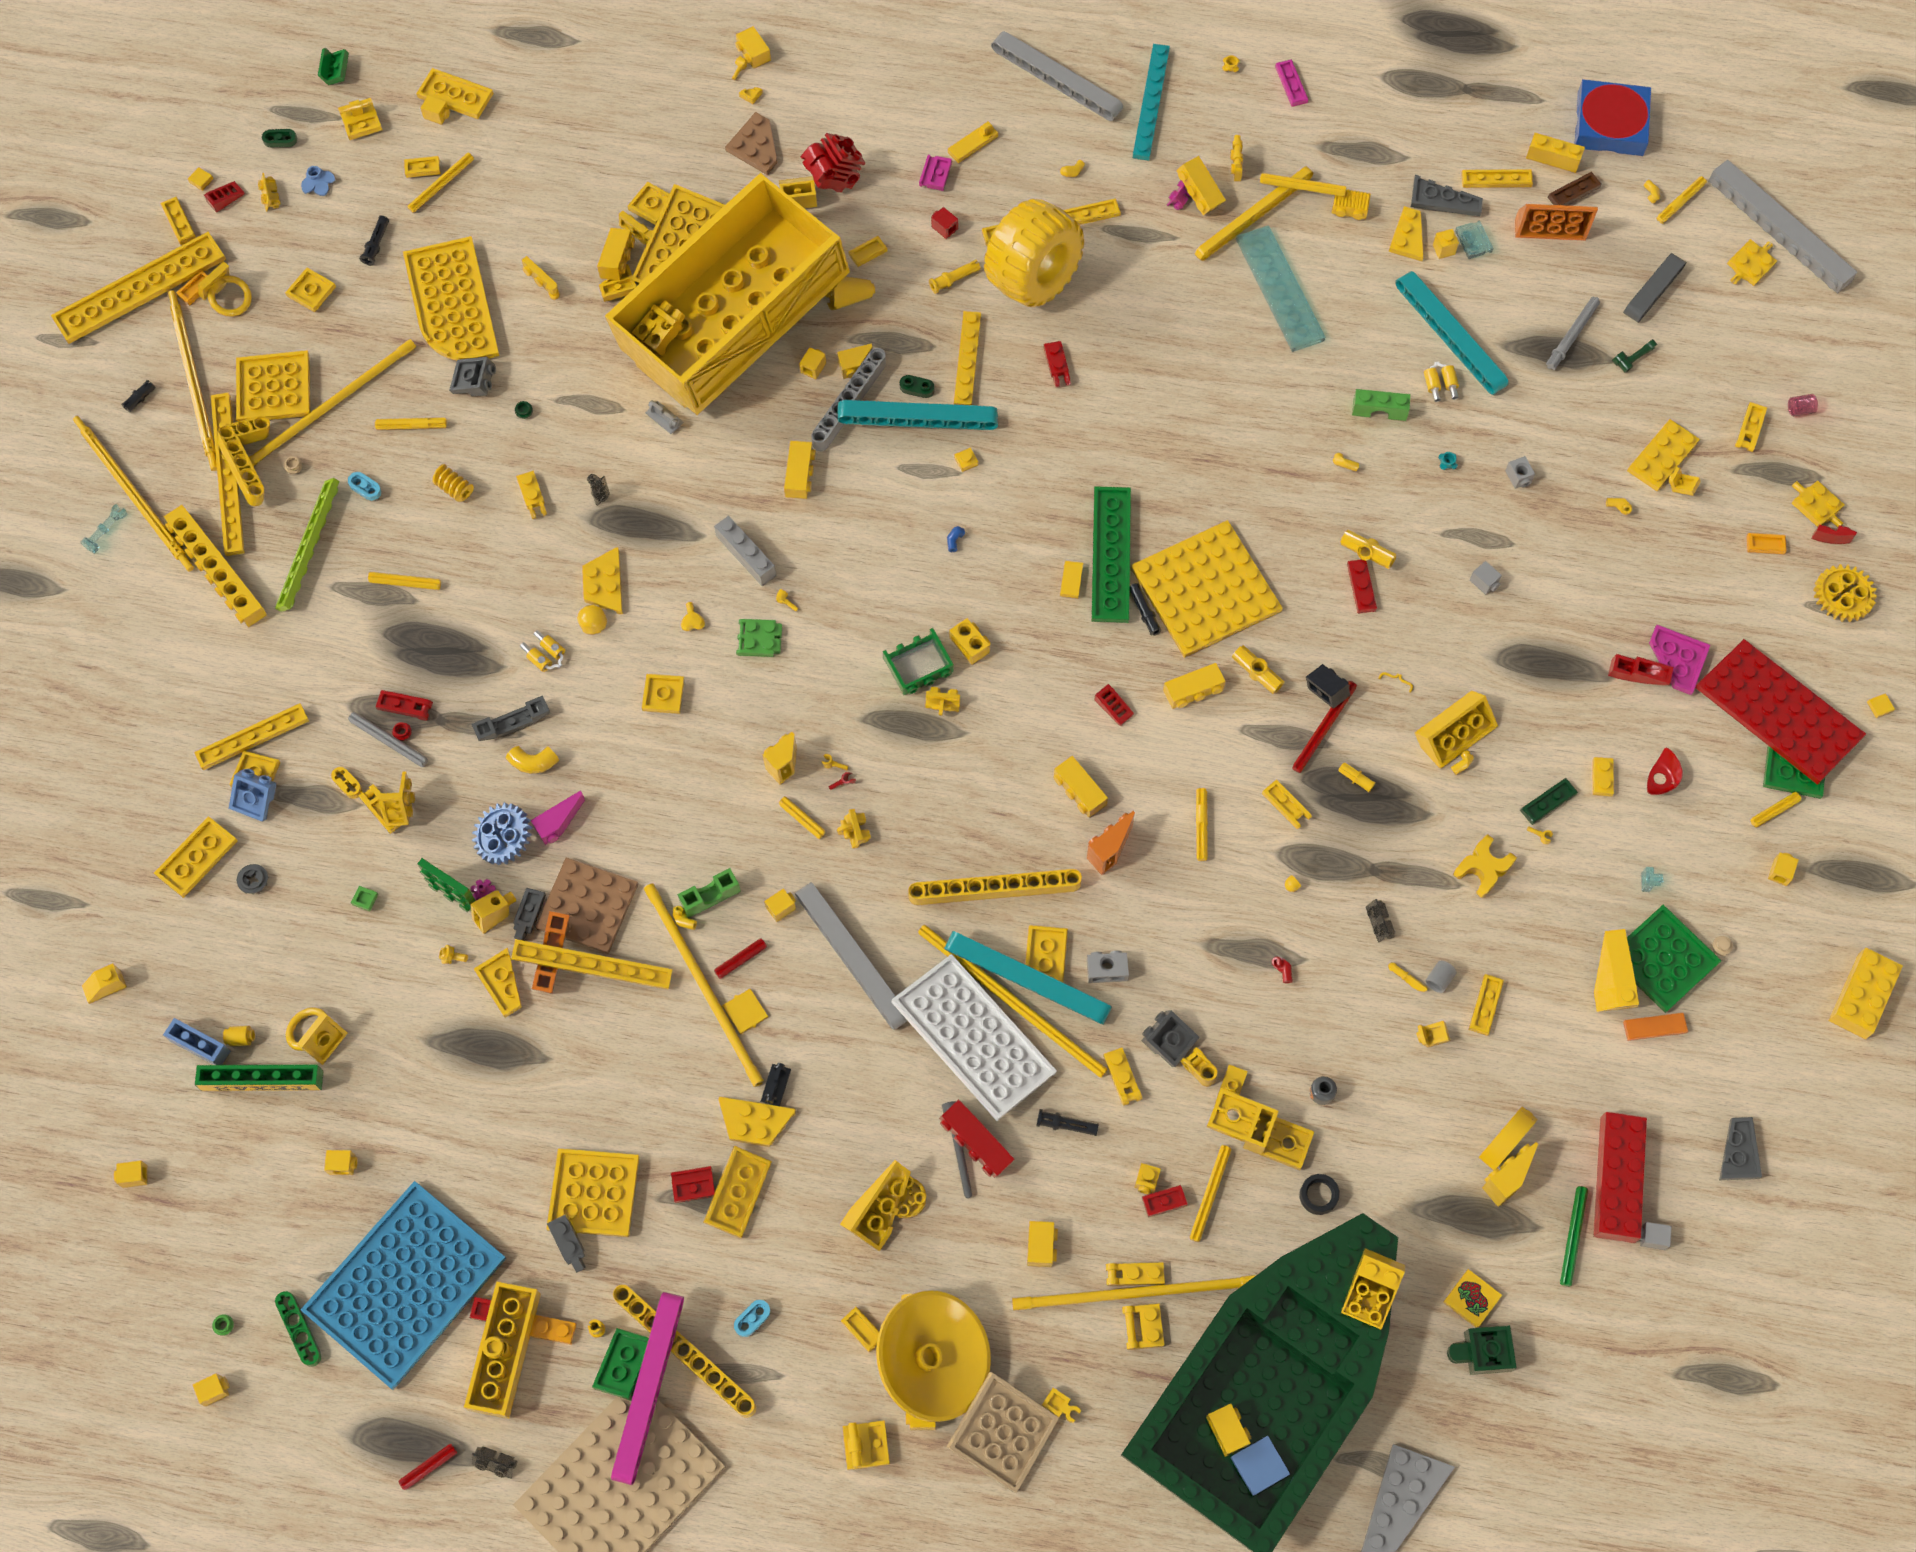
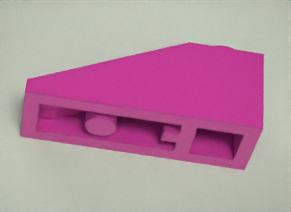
M581 790L531 820L534 829L545 845L554 843L559 839L585 802Z

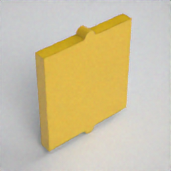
M751 989L746 990L740 995H735L732 1000L722 1005L740 1035L752 1027L756 1028L758 1023L768 1018V1015Z

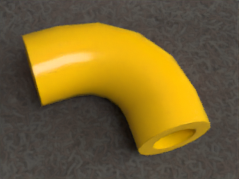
M515 746L506 755V760L513 767L529 774L542 773L560 761L555 752L548 746L536 755L527 754L520 746Z

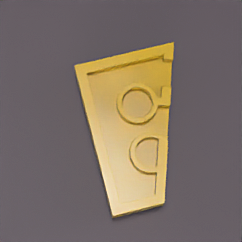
M1403 207L1388 252L1423 261L1421 211Z
M508 948L474 968V971L505 1018L522 1008Z

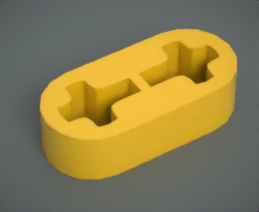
M337 767L332 771L331 778L341 791L351 799L358 798V795L362 792V787L350 772L344 767ZM337 775H343L346 780L343 782ZM349 784L356 789L355 792L350 791Z

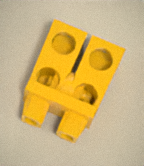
M666 300L659 306L654 304L651 307L652 310L645 315L632 331L635 336L662 357L667 352L665 348L671 340L684 328L680 324L685 318V315L678 309H675L672 315L669 316L668 314L674 307Z

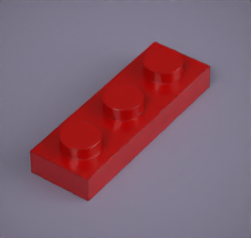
M1362 559L1348 561L1347 567L1357 613L1376 612L1377 606L1367 561Z

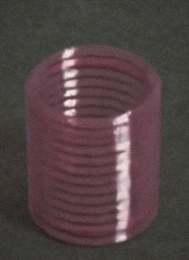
M1814 394L1790 397L1788 400V411L1793 417L1816 413L1818 409V401Z

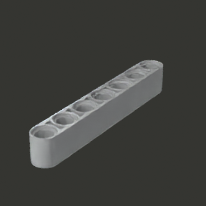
M874 348L870 351L811 434L812 445L816 451L826 450L844 426V424L838 422V402L849 398L861 401L884 370L886 357L883 349Z

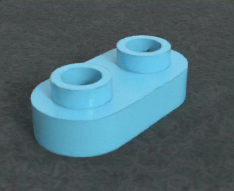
M354 472L348 477L350 488L365 499L373 501L381 496L379 484L363 473Z
M764 1300L754 1301L735 1320L734 1329L739 1336H751L769 1318L771 1311L768 1303ZM759 1308L764 1309V1313L762 1315L756 1314V1311ZM744 1323L749 1324V1328L747 1330L741 1329V1326Z

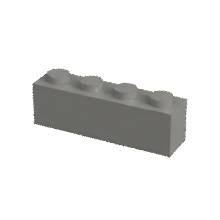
M729 515L714 526L716 537L761 586L776 576L775 565Z

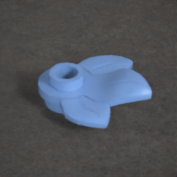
M311 166L307 169L306 178L302 181V191L304 194L314 191L319 196H325L329 191L328 184L333 183L335 177L330 171H323L318 166Z

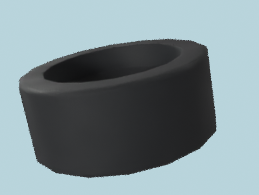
M1314 1174L1308 1177L1300 1188L1299 1193L1302 1206L1308 1212L1316 1215L1327 1214L1333 1210L1340 1196L1338 1184L1326 1174ZM1323 1183L1330 1188L1332 1195L1328 1204L1316 1206L1310 1202L1307 1193L1312 1184Z

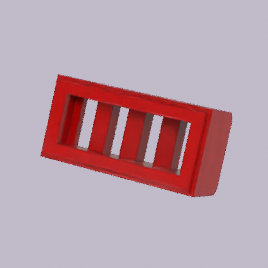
M233 181L209 191L203 196L217 213L245 193Z
M1109 684L1095 694L1094 701L1119 726L1134 715L1133 711ZM1111 700H1114L1111 705H1108ZM1119 705L1120 707L1114 712L1113 709ZM1124 710L1126 713L1119 718L1117 715Z

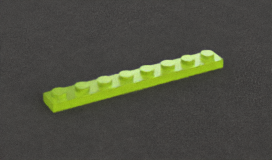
M335 478L324 481L275 606V609L280 612L291 609L295 603L294 598L301 588L300 582L302 577L308 570L307 564L313 557L314 546L320 539L319 533L326 524V515L332 508L331 502L338 493L337 487L340 481Z

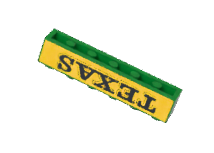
M197 1065L194 1085L201 1091L322 1090L324 1071L319 1065Z

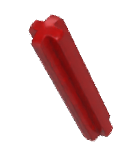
M762 938L758 939L715 968V974L719 979L723 978L766 949V943Z
M448 1444L398 1481L403 1490L409 1489L456 1455L455 1447L452 1444Z

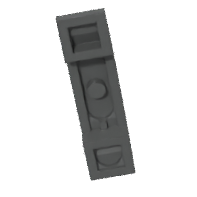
M543 695L525 702L526 706L492 720H490V717L473 723L472 727L478 741L509 735L532 725L548 715L550 710Z

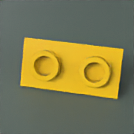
M262 173L261 180H258V189L262 192L261 203L264 204L265 210L268 212L269 207L276 209L279 208L281 203L279 194L272 193L277 192L276 180L272 176L265 178L264 173Z

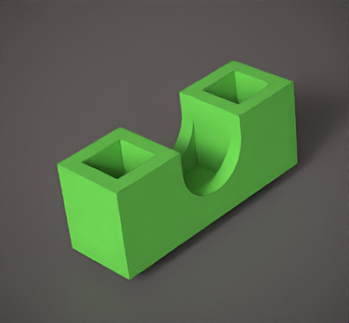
M1356 389L1353 398L1352 416L1370 417L1371 413L1375 411H1384L1388 413V419L1406 421L1410 410L1411 394Z
M728 868L713 876V881L702 888L693 886L677 895L686 915L690 918L741 892L731 868Z

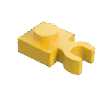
M1054 1387L1041 1405L1059 1418L1063 1413L1070 1423L1075 1422L1070 1417V1412L1076 1411L1078 1414L1081 1413L1080 1408L1077 1406H1069L1068 1404L1071 1399Z

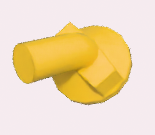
M445 945L444 948L440 949L439 959H441L442 964H451L452 960L467 962L468 955L454 952L455 947Z

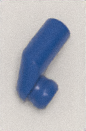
M956 526L948 534L947 544L949 552L957 551L956 540L958 537L962 538L965 535L964 528Z

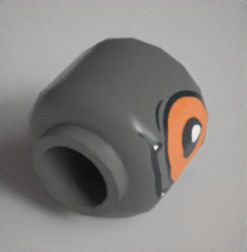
M1321 1076L1316 1078L1310 1087L1309 1094L1311 1099L1319 1105L1330 1104L1337 1094L1336 1083L1329 1077Z

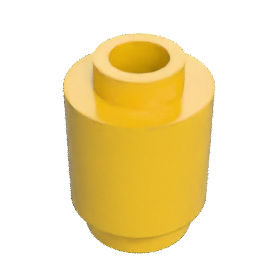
M230 1026L223 1031V1042L225 1045L250 1046L252 1041L255 1040V1031L250 1026Z

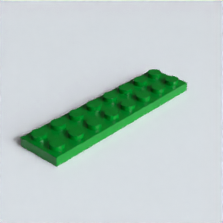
M1094 486L1091 622L1129 623L1131 487Z

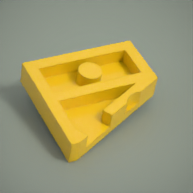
M626 264V272L622 275L621 280L607 279L599 284L604 302L626 296L637 287L635 281L631 280L632 273L628 264Z

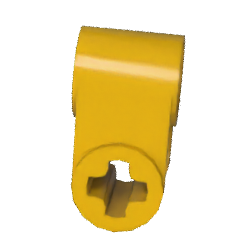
M1194 1048L1192 1054L1186 1059L1183 1058L1181 1060L1184 1068L1200 1084L1206 1087L1214 1085L1217 1078V1069L1200 1049ZM1210 1072L1213 1077L1205 1078L1203 1073Z

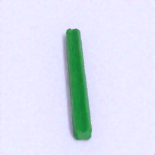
M1583 1186L1576 1188L1560 1284L1566 1287H1570L1573 1282L1588 1195V1188Z

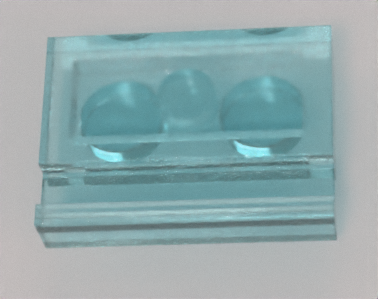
M1480 220L1477 223L1456 227L1455 232L1468 259L1485 255L1487 252L1492 253L1493 246Z

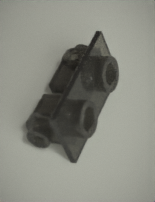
M590 474L587 477V481L591 486V495L596 506H598L601 502L607 500L610 492L605 476L599 478L595 474Z
M1373 900L1366 906V910L1373 927V932L1379 943L1386 937L1387 939L1394 938L1395 930L1391 920H1384L1389 917L1386 904L1382 900Z
M485 1446L477 1447L475 1453H472V1465L477 1469L493 1472L501 1478L507 1477L512 1479V1468L515 1469L518 1462L514 1460L515 1457L500 1453L498 1459H495L497 1451Z

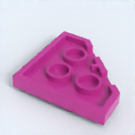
M1656 624L1649 641L1659 663L1674 667L1670 682L1673 689L1692 695L1710 645Z

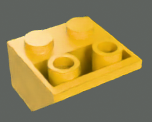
M813 176L779 180L780 189L803 208L817 207Z
M793 732L783 735L778 743L774 746H769L764 751V754H762L765 769L779 785L795 774L797 745Z

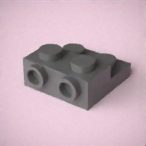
M488 357L457 360L449 391L452 394L469 393L472 397L487 395L488 390L492 389L491 378L496 373L495 364Z
M1172 1010L1161 1011L1155 1017L1157 1022L1154 1026H1149L1142 1033L1144 1038L1141 1041L1155 1054H1159L1171 1067H1176L1200 1037Z

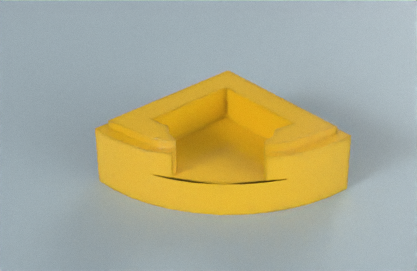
M758 87L747 90L743 89L739 92V97L754 104L763 94V89Z

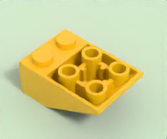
M1537 1142L1532 1146L1529 1143L1526 1144L1515 1157L1511 1156L1500 1167L1501 1170L1496 1168L1484 1179L1486 1183L1482 1188L1498 1207L1513 1196L1522 1186L1537 1149Z
M1365 1249L1341 1313L1382 1329L1404 1276L1405 1265Z

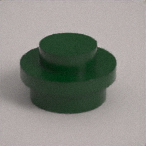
M526 401L517 403L515 407L517 417L526 419L532 415L533 408L530 403Z

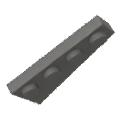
M1415 174L1411 207L1480 217L1483 198L1464 191H1455L1447 185L1443 187L1435 184L1436 181L1430 179L1426 181L1421 179V176Z

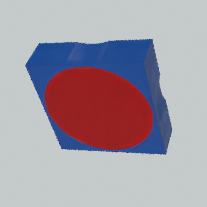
M1582 79L1577 96L1576 112L1578 121L1575 128L1574 144L1585 147V150L1613 151L1619 154L1643 156L1649 141L1651 87Z

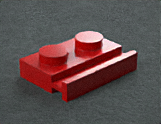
M711 1166L671 1172L675 1203L714 1196L715 1187Z

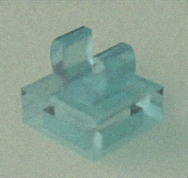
M1645 867L1641 873L1642 892H1650L1654 886H1660L1663 883V874H1654V867Z

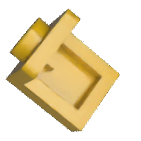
M1676 467L1674 473H1671L1669 477L1672 492L1691 496L1694 495L1701 482L1700 477L1682 474L1679 467Z
M1445 1021L1427 1026H1417L1418 1032L1416 1034L1418 1041L1426 1047L1450 1041Z

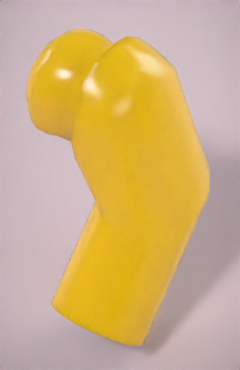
M1342 453L1334 455L1333 463L1336 466L1352 471L1358 470V462L1344 458Z
M1606 499V507H1616L1624 515L1632 512V506L1626 499Z
M675 906L673 908V917L676 924L680 927L695 930L697 921L688 919L682 906Z

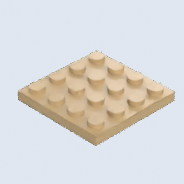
M989 1372L946 1448L1010 1491L1017 1493L1059 1417L994 1373Z

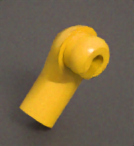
M1078 160L1074 166H1063L1060 169V173L1065 177H1077L1085 163L1082 160Z
M1647 180L1643 186L1651 193L1647 199L1654 204L1660 199V189L1651 180Z
M1464 751L1461 754L1463 760L1451 767L1455 775L1467 769L1473 762L1474 756L1473 754L1471 755L1470 751Z

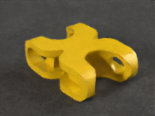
M1489 834L1476 845L1472 855H1468L1463 859L1453 873L1457 879H1462L1467 874L1478 876L1481 885L1476 894L1481 898H1484L1497 882L1498 877L1504 876L1517 859L1512 853H1509L1504 858L1493 857L1489 847L1494 838Z

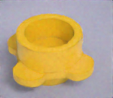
M1229 55L1223 58V71H1239L1238 64L1240 60L1236 56Z

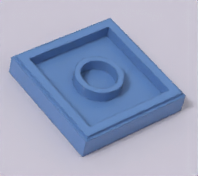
M1268 1436L1231 1456V1460L1252 1496L1290 1475Z

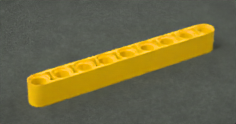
M1076 869L916 882L908 888L909 901L914 905H928L1075 892L1081 887L1082 875ZM1076 878L1078 881L1076 883H1070L1068 879ZM1051 879H1055L1058 881V883L1056 885H1051L1048 881ZM1031 881H1036L1039 883V885L1033 887L1030 886L1029 883ZM1011 883H1017L1019 884V887L1012 888L1009 885ZM993 884H997L1000 886V888L998 890H993L990 888V886ZM973 886L980 887V890L974 892L971 890V888ZM953 888H959L961 892L953 893L951 890ZM935 889L941 890V894L934 895L932 894V891ZM915 891H920L922 895L919 897H915L912 895V893Z
M618 1285L613 1291L615 1301L651 1333L652 1328L649 1327V1322L655 1318L656 1311L627 1285ZM627 1291L629 1293L628 1298L623 1301L619 1300V1294ZM637 1305L644 1306V1310L640 1314H634L633 1312ZM676 1330L671 1353L740 1416L744 1418L753 1416L756 1412V1404L753 1399ZM688 1346L690 1348L689 1353L685 1356L679 1355L680 1348ZM704 1360L705 1366L700 1370H696L694 1368L695 1362ZM713 1374L720 1375V1381L716 1384L710 1383V1377ZM728 1388L736 1389V1394L732 1398L725 1397V1392ZM750 1402L752 1405L751 1409L748 1412H742L740 1409L742 1403Z

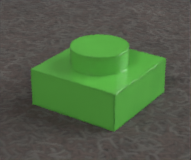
M359 886L351 904L370 912L378 897V893Z

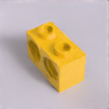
M968 618L949 630V638L972 665L990 653L991 643L985 635L982 636L978 626L974 622L971 623ZM963 632H968V633H970V634L965 636V635H962L961 633H963ZM979 645L981 648L974 649L973 646Z

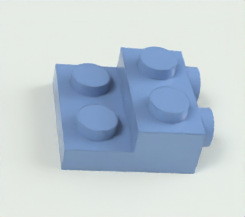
M251 769L239 771L234 775L228 809L262 822L267 819L269 803L274 800L277 783L271 781L272 778L269 776L255 775Z

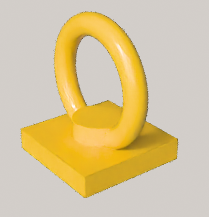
M224 261L198 284L199 296L203 300L208 297L211 307L221 315L229 317L238 316L244 313L251 304L252 294L249 286L242 279L229 275V265ZM228 282L237 284L244 292V301L236 309H225L215 299V293L220 292Z
M311 1007L298 1012L290 1020L286 1028L285 1037L292 1049L305 1051L323 1065L348 1033L330 1018L325 1011L320 1008ZM307 1016H318L300 1041L297 1042L294 1039V1030L297 1024Z

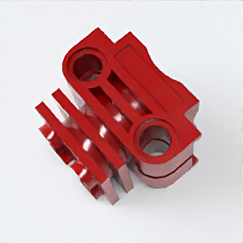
M826 133V138L821 139L822 143L811 144L800 157L804 159L802 163L812 174L818 188L833 189L835 192L842 193L845 188L852 189L860 178L857 170H861L860 165H865L866 162L850 137Z

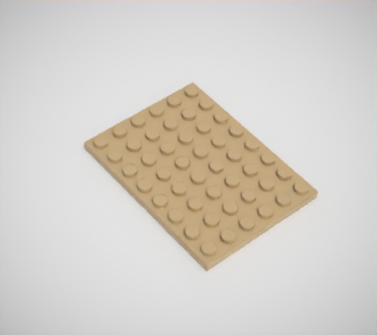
M616 1397L513 1506L558 1552H646L719 1475L725 1466L657 1399L634 1484L629 1485L611 1480L613 1466L631 1405V1401Z

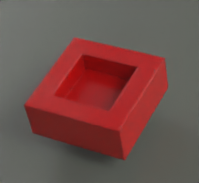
M475 1297L469 1318L486 1322L491 1300Z

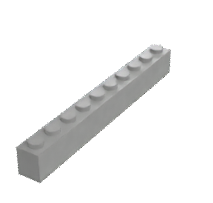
M1728 159L1713 170L1709 179L1712 186L1723 193L1726 198L1730 199L1740 210L1746 213L1751 220L1755 221L1765 232L1785 247L1790 254L1801 261L1804 266L1825 282L1830 289H1833L1838 294L1853 281L1857 274L1854 268Z

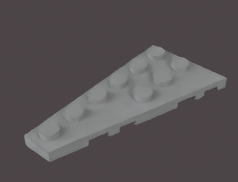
M1393 1444L1361 1552H1396L1455 1467Z

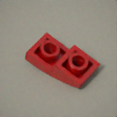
M1819 524L1811 539L1829 544H1849L1857 532L1845 526L1839 525L1836 530H1833L1828 526Z

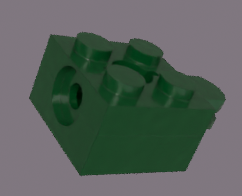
M1510 1325L1468 1328L1464 1332L1465 1342L1453 1343L1447 1349V1357L1450 1362L1455 1364L1468 1363L1470 1375L1512 1372L1517 1368Z

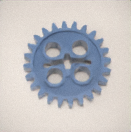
M497 803L496 809L490 806L489 813L483 811L484 818L478 817L480 824H475L474 826L478 829L472 832L477 837L472 839V841L476 843L474 849L478 850L477 855L481 856L483 860L491 864L501 865L502 862L508 864V859L514 862L515 855L521 857L520 850L526 851L524 844H530L526 839L532 836L528 832V830L532 829V826L528 824L531 820L526 817L527 813L522 811L523 809L513 804L503 803L501 806Z

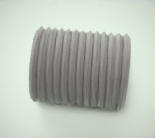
M1438 961L1426 978V984L1434 991L1443 993L1457 974V971L1448 962Z

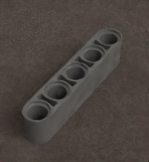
M1670 253L1630 301L1623 313L1639 323L1680 274L1687 262Z

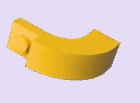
M1521 1107L1478 1158L1495 1170L1538 1119L1534 1117L1532 1112Z

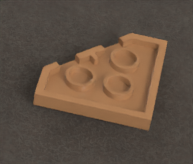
M755 112L725 146V150L766 175L777 164L770 120Z

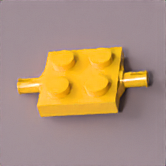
M1750 239L1727 262V265L1736 273L1730 279L1731 283L1737 284L1742 278L1754 286L1777 263V260L1768 254L1773 244L1768 241L1763 247H1760Z
M1818 480L1806 488L1798 481L1792 485L1800 494L1791 504L1818 527L1819 524L1823 525L1831 521L1837 528L1839 525L1842 526L1844 524L1836 515L1845 504Z

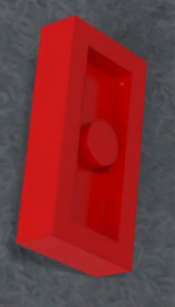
M1181 1185L1142 1196L1148 1218L1188 1205Z

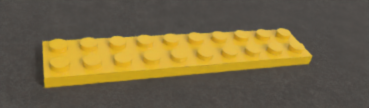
M206 232L52 314L51 317L68 344L190 280L200 271L205 272L225 261L226 258L210 233Z

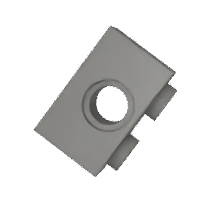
M1117 950L1110 952V954L1092 952L1091 955H1087L1088 983L1128 981L1127 953ZM1104 963H1110L1112 965V968L1105 969L1102 965Z

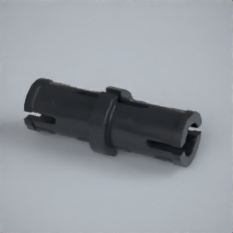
M146 380L137 390L132 391L133 394L121 404L122 407L130 413L140 402L143 403L145 397L156 387L149 380Z

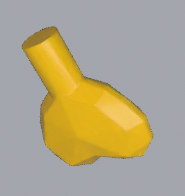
M687 602V614L681 621L682 630L687 632L692 629H702L705 626L704 618L694 611L693 602Z

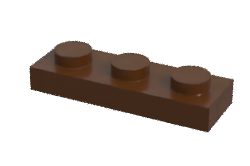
M1591 171L1549 193L1548 199L1553 205L1567 206L1599 189L1602 183Z

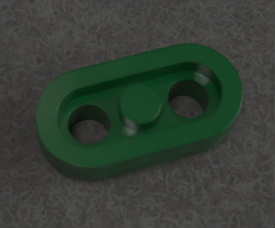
M268 129L262 134L264 145L270 148L292 147L298 140L295 131L292 129Z
M905 375L899 381L900 390L905 394L929 398L935 392L934 383L929 379Z

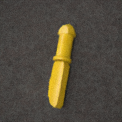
M1391 962L1388 964L1389 970L1401 977L1412 988L1422 992L1428 990L1425 984L1411 974H1408L1409 972L1404 971L1396 963Z

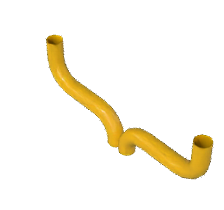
M1382 672L1378 677V679H1381L1383 675H1387L1391 678L1399 677V680L1401 682L1410 686V693L1413 690V685L1410 682L1403 680L1401 674L1397 673V675L1394 676L1387 672Z

